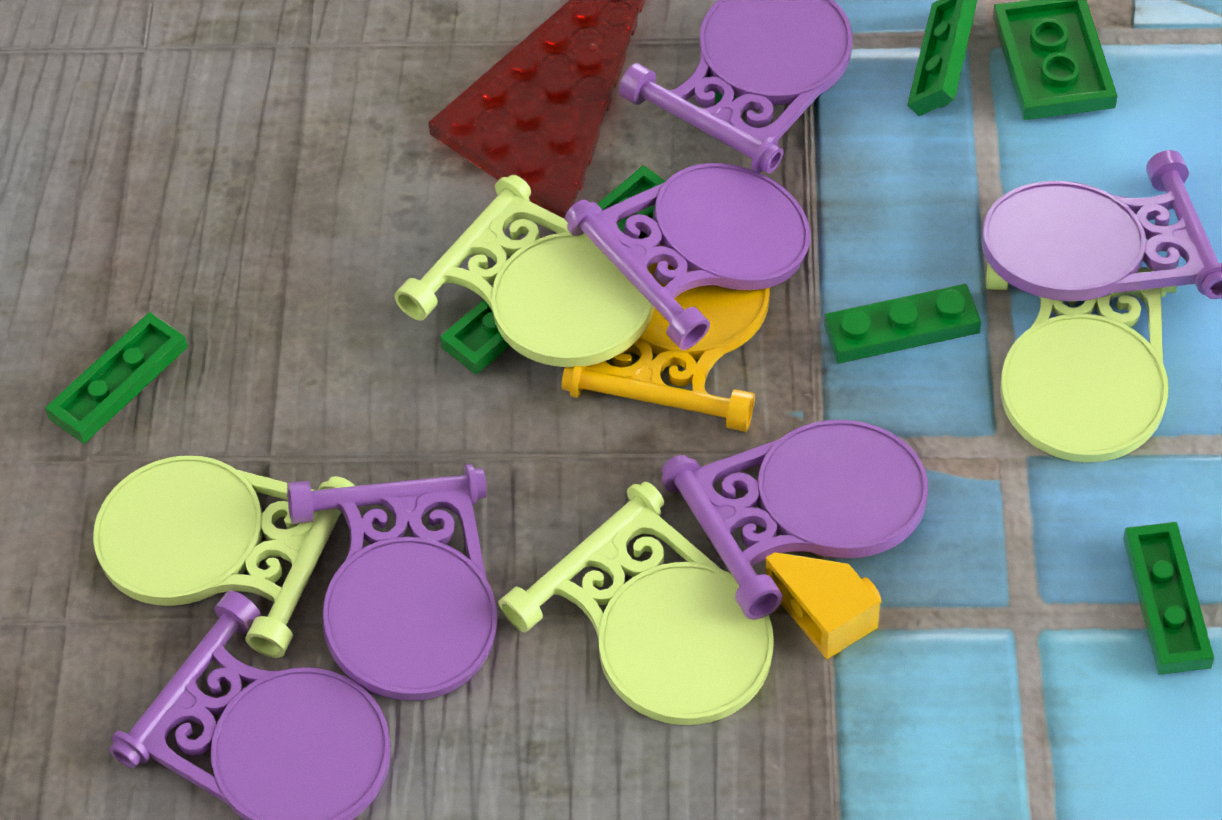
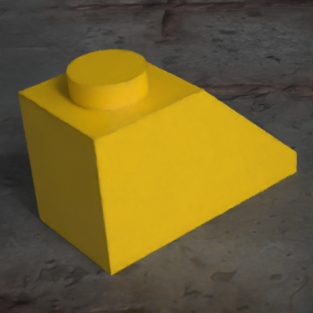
M776 552L766 557L765 575H769L782 593L781 605L826 659H829L878 628L881 604L880 594L867 577L860 578L849 564Z

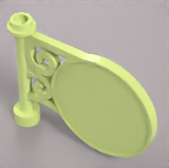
M516 175L500 178L495 184L498 196L421 280L415 278L407 279L394 294L397 305L404 313L415 320L422 321L437 306L438 301L435 292L443 284L453 283L466 287L480 295L487 302L493 312L499 333L514 350L533 361L557 367L588 366L619 355L642 336L651 321L654 306L585 234L573 236L568 231V223L564 218L530 202L531 189L529 185ZM535 223L557 234L540 238L539 230ZM509 225L511 239L504 234L505 229ZM521 234H527L526 237L517 240ZM475 255L468 262L469 270L459 268L466 258ZM487 257L492 258L496 262V264L489 269Z
M987 261V290L1007 291L1008 282L1000 277ZM1141 267L1138 273L1152 272L1154 270H1151L1149 267ZM1177 286L1111 293L1100 298L1085 300L1077 308L1068 307L1060 300L1039 297V314L1031 328L1025 331L1010 348L1001 374L1000 392L1002 404L1007 417L1018 433L1033 446L1047 454L1064 460L1084 463L1116 459L1131 453L1143 445L1157 430L1167 404L1169 386L1168 377L1163 365L1161 297H1166V293H1175ZM1119 297L1116 304L1117 309H1125L1129 312L1123 314L1115 312L1109 303L1114 298ZM1135 297L1140 298L1146 305L1149 342L1131 328L1138 322L1141 312L1140 303ZM1077 301L1067 302L1070 306L1075 305ZM1095 308L1098 315L1092 314ZM1051 312H1053L1056 315V317L1050 318Z
M176 456L161 459L137 469L113 488L97 514L93 542L98 561L110 582L127 596L144 603L162 606L184 605L201 601L228 590L254 593L271 600L274 604L268 616H259L254 619L245 640L255 651L268 657L280 658L284 656L293 637L291 630L287 627V623L341 511L338 509L313 511V522L291 524L288 501L272 503L262 513V508L256 494L258 492L288 500L286 482L236 470L232 466L213 458ZM333 476L328 481L321 483L318 490L355 485L345 478ZM279 517H285L286 530L278 529L274 526ZM263 534L268 541L262 542ZM274 557L288 560L292 565L282 588L275 584L282 576V567L279 560ZM268 558L266 563L269 569L263 570L258 568L260 562ZM247 570L249 575H244L243 573Z
M643 482L640 485L632 484L627 489L630 501L528 590L525 591L520 587H514L498 601L500 610L506 619L516 629L524 633L528 632L543 618L540 606L553 595H560L575 603L589 617L599 639L600 662L610 686L634 710L664 723L700 725L723 719L735 713L750 702L758 693L771 667L774 636L769 615L756 620L748 619L735 600V593L739 585L732 574L720 569L660 517V508L664 505V499L660 492L649 482ZM641 534L654 535L669 545L687 562L663 564V546L653 537H641L633 545V555L635 557H640L645 551L651 552L652 556L645 561L633 560L627 553V546L635 536ZM596 567L610 575L613 585L604 590L595 588V585L602 587L604 584L603 573L595 570L585 574L582 580V588L570 580L583 568ZM625 574L632 576V578L625 583ZM599 605H607L604 613L602 612Z

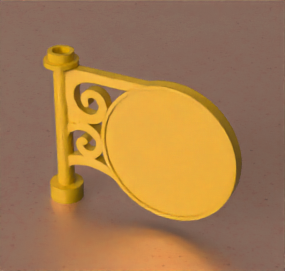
M653 263L650 266H648V269L654 278L655 270L658 263ZM668 264L667 269L674 270V268L670 264ZM656 279V281H657L663 288L666 286L665 284L660 283V282ZM707 285L686 290L675 298L677 303L684 310L696 307L710 322L708 332L696 345L687 350H681L666 334L670 323L654 307L651 321L642 336L627 350L611 358L615 366L603 361L588 366L565 367L562 376V390L569 391L570 396L578 398L582 389L723 417L726 418L727 429L747 432L753 414L755 393L734 389L731 398L711 395L705 390V382L710 369L720 357L746 343L760 329L768 313L770 287L759 290H735L717 285ZM633 352L639 355L640 358L638 362L632 365V356L624 353ZM677 365L682 366L685 370L682 372L678 371ZM671 366L669 368V381L671 384L677 387H684L692 383V391L666 385L661 379L662 372L666 367Z

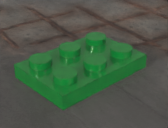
M1023 0L994 4L993 20L1023 120L1116 108L1118 95L1087 0Z

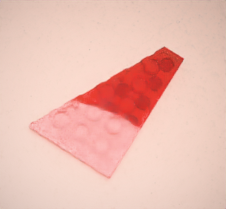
M569 0L428 122L430 135L497 180L502 177H509L510 175L519 176L531 189L530 202L565 219L567 211L575 204L579 190H582L586 168L591 164L600 137V127L605 112L609 110L613 89L617 87L626 60V50L631 35L634 36L639 13L642 12L646 0Z

